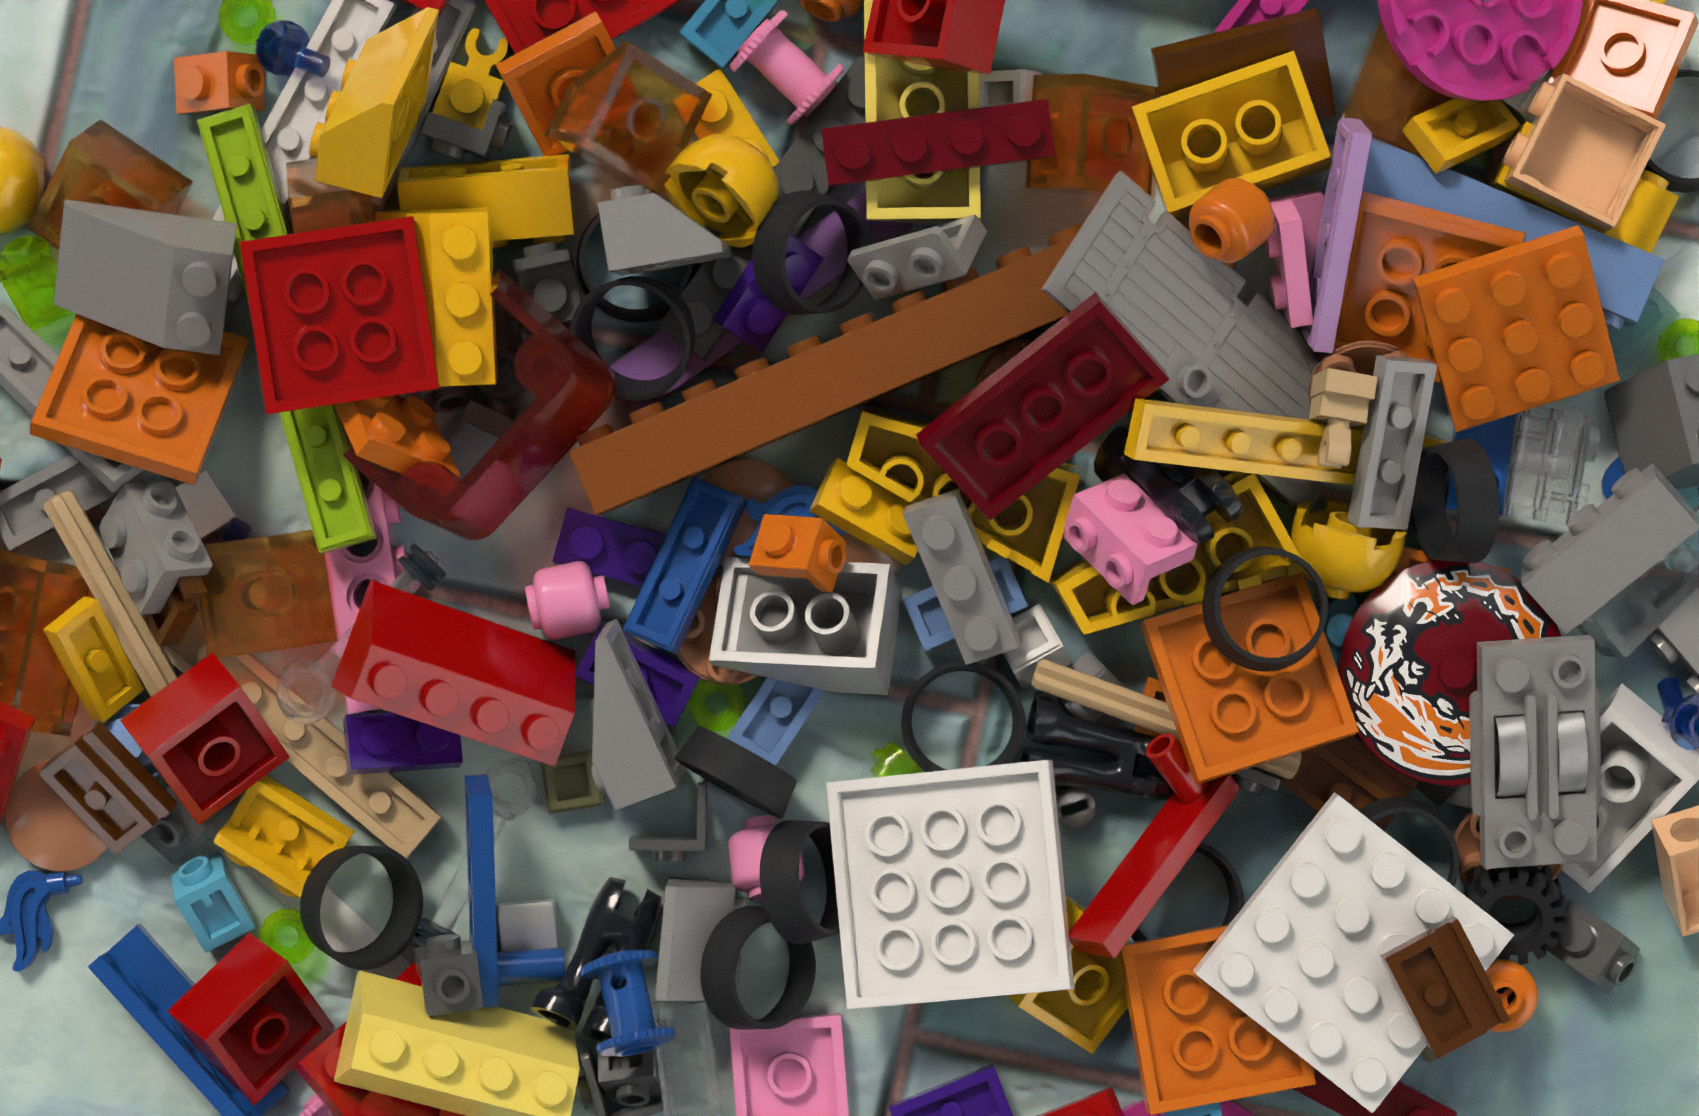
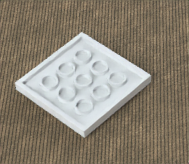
M1052 760L826 782L847 1010L1075 989L1071 947L1068 937L1069 926Z
M1334 792L1193 969V972L1373 1113L1427 1046L1380 955L1430 928L1434 929L1444 924L1447 919L1454 916L1459 920L1486 971L1514 934Z

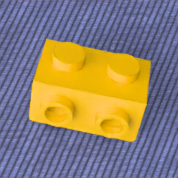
M266 775L246 790L230 819L221 828L213 841L224 849L225 855L234 863L243 867H253L270 878L274 887L283 894L294 898H301L305 881L314 866L332 851L346 847L355 831Z

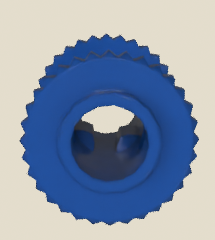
M652 950L620 951L602 956L581 968V978L600 980L612 1038L597 1044L598 1054L602 1056L636 1055L654 1050L674 1039L675 1030L673 1028H656L643 969L659 961L656 952ZM627 979L626 985L620 989L621 982Z

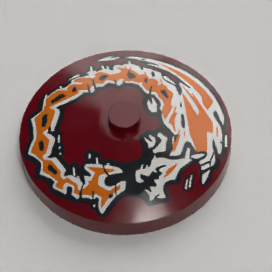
M1433 560L1417 564L1393 575L1376 587L1358 607L1350 620L1340 648L1338 673L1359 730L1356 733L1357 736L1379 760L1400 774L1436 785H1471L1469 697L1474 691H1477V642L1561 637L1557 624L1522 586V582L1519 579L1492 565L1481 562L1464 563Z

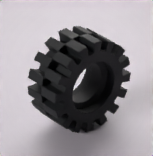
M1479 865L1473 870V880L1467 878L1464 884V895L1514 934L1498 955L1500 959H1509L1510 955H1518V963L1520 965L1528 964L1529 952L1533 951L1539 960L1546 956V944L1554 949L1559 943V933H1563L1565 928L1564 894L1562 895V885L1559 879L1553 880V872L1547 865H1544L1540 870L1537 869L1536 865L1492 868L1488 871ZM1515 895L1531 900L1535 906V912L1530 919L1512 924L1497 920L1493 916L1491 908L1498 899Z

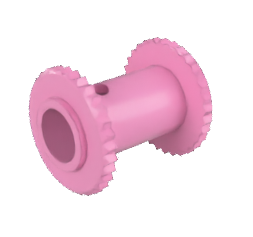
M783 10L779 11L771 20L767 18L737 50L739 54L731 62L730 69L736 72L746 61L757 68L763 77L797 108L786 120L790 125H794L803 115L808 117L837 86L835 81L844 72V66L839 63L827 75L798 46L786 38L782 31L777 28L788 16Z

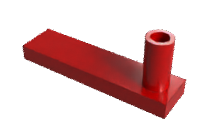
M1164 733L1153 739L1147 746L1145 753L1174 793L1070 929L1068 935L1070 943L1078 952L1115 959L1241 790L1230 774L1195 785L1182 745L1171 733Z

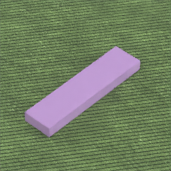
M1341 117V120H1338L1309 281L1313 324L1301 326V334L1314 352L1333 353L1372 139V133L1361 119Z

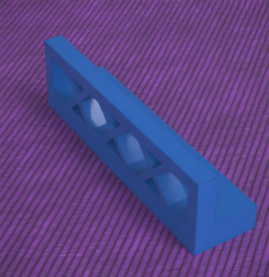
M141 924L136 925L109 951L100 955L88 966L92 973L222 1116H262L290 1090L283 1080H280L253 1106L192 1045L167 1011L195 983Z

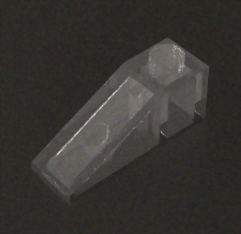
M1698 505V506H1696V507L1694 508V510L1696 511L1697 516H1698V519H1699V505ZM1699 530L1577 626L1583 635H1590L1595 639V648L1602 656L1619 658L1629 656L1699 587Z

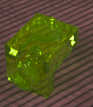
M42 233L35 237L26 235L16 238L8 243L3 251L0 252V281L22 321L32 331L74 313L54 305L58 261L54 255L52 241L47 233Z

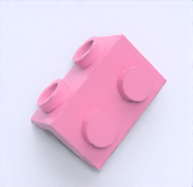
M1320 190L1269 199L1274 213V229L1269 238L1264 242L1267 257L1274 258L1276 276L1268 278L1270 298L1274 310H1283L1291 328L1313 325L1309 281L1325 197Z
M1125 473L1074 494L1063 534L1064 539L1071 547L1079 552L1106 579L1109 585L1115 588L1132 605L1144 600L1151 578L1192 561L1198 545L1197 542L1181 532L1175 522L1166 517L1155 502Z

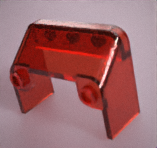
M501 270L492 277L490 296L532 332L516 353L515 372L521 384L537 398L462 479H459L444 465L434 461L418 462L409 467L403 474L397 473L356 456L349 437L347 438L343 454L348 461L411 515L466 540H481L490 536L577 443L576 437L587 432L610 407L616 394V380L611 368Z

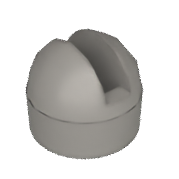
M1062 786L1056 791L1058 823L1068 829H1080L1093 820L1096 813V801L1093 794L1087 788ZM1083 799L1087 800L1088 809L1062 816L1060 806L1074 804Z

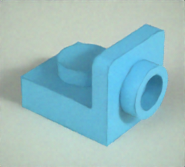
M216 852L208 857L198 856L184 863L178 872L171 876L174 901L205 953L256 928L254 917L229 876L227 863L221 852Z

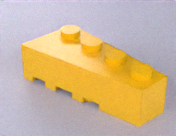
M863 404L846 466L912 503L959 489L980 542L990 550L1006 559L1014 561L1031 571L1033 575L1049 583L1064 534V526L1073 495L1076 494L1081 477L1079 467L1063 463L992 520H989L919 445L916 434L930 423Z
M1232 472L1224 477L1241 500L1244 513L1233 525L1228 524L1215 510L1207 515L1205 519L1209 523L1215 537L1202 544L1198 543L1192 561L1151 578L1144 600L1139 603L1130 604L1115 588L1109 585L1106 579L1085 558L1052 575L1050 582L1074 625L1085 635L1152 616L1156 612L1201 602L1203 601L1207 583L1217 567L1231 555L1248 548L1261 546L1275 547L1300 557L1257 476L1251 473ZM1257 556L1245 561L1230 574L1221 594L1237 589H1247L1261 585L1262 582L1286 575L1292 576L1306 571L1298 563L1284 556Z

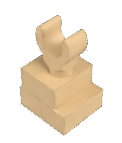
M1331 368L1313 375L1309 420L1327 423L1319 447L1317 462L1319 466L1341 469V465H1349L1351 456V430L1349 428H1356L1367 423L1369 402L1375 399L1377 376Z

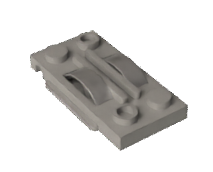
M1590 635L1477 642V691H1474L1469 697L1471 810L1476 816L1480 817V863L1485 869L1597 861V807L1601 804L1600 690L1595 685V639Z

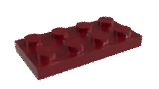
M1095 292L918 432L916 436L919 445L986 517L992 520L1132 410L1135 398L1146 399L1170 379L1161 364L1098 293Z

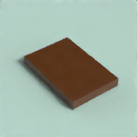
M1316 8L1151 48L1159 97L1294 51L1317 118L1322 119L1336 115L1321 17Z

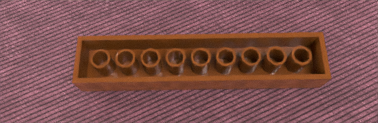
M1081 223L1049 236L1050 239L1047 240L1049 248L1032 255L1027 245L997 258L995 264L998 270L979 277L976 268H972L964 276L944 281L943 286L946 292L927 299L924 291L921 290L892 303L891 308L894 314L874 322L871 312L839 325L842 336L822 344L818 335L799 341L787 347L790 358L769 366L766 357L745 364L734 370L738 380L717 388L715 381L711 379L681 392L685 402L665 410L663 403L660 401L629 414L632 425L613 432L611 425L604 424L578 435L576 438L580 447L568 452L595 515L609 513L996 349L1003 344L1057 323L1068 313L1047 296L1041 288L1082 227Z

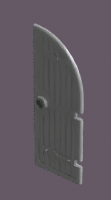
M1119 171L1041 290L1067 313H1070L1093 293L1097 292L1166 370L1170 380L1158 388L1157 391L1171 403L1309 420L1310 401L1308 387L1312 373L1319 362L1301 332L1296 327L1291 328L1286 316L1279 310H1274L1273 305L1257 290H1254L1249 295L1245 303L1241 302L1237 295L1244 286L1245 280L1226 263L1204 256L1197 250L1192 242L1190 231L1168 211L1163 212L1154 225L1147 216L1156 201L1123 171ZM1255 474L1295 510L1299 503L1312 500L1309 510L1311 512L1324 485V482Z

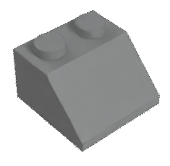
M644 185L610 190L611 200L597 202L609 272L625 276L732 258L730 245L655 193H650V189H645Z
M669 878L665 886L655 1000L705 1001L701 987V961L708 938L716 925L727 914L746 906V898L736 897V886L733 883ZM739 954L736 965L735 982L737 988L739 983L741 954Z

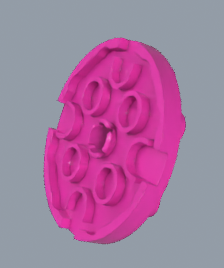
M1378 0V6L1387 38L1400 61L1412 75L1432 90L1445 96L1460 100L1484 101L1499 100L1518 95L1530 89L1529 85L1536 81L1547 69H1554L1568 50L1576 33L1583 0H1483L1482 2L1481 0Z

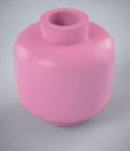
M583 561L542 568L535 573L533 585L525 586L534 630L543 628L545 635L552 640L596 631L601 623L600 610L611 608L604 575L593 577L590 567Z
M773 815L756 816L746 819L744 821L745 829L733 834L728 841L727 847L732 883L739 891L748 893L749 900L763 901L760 888V860L764 843L771 830L778 824V818ZM802 852L799 864L800 882L805 875Z

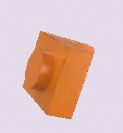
M223 51L174 58L176 114L197 115L223 112L246 104H252L256 111L264 110L265 75L263 72V60L260 55Z
M764 514L748 566L758 575L808 579L818 590L832 592L838 573L841 572L845 564L846 541L823 518Z

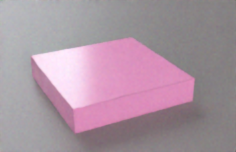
M841 1013L796 1016L788 1024L774 1029L738 1030L729 1027L736 1116H849Z

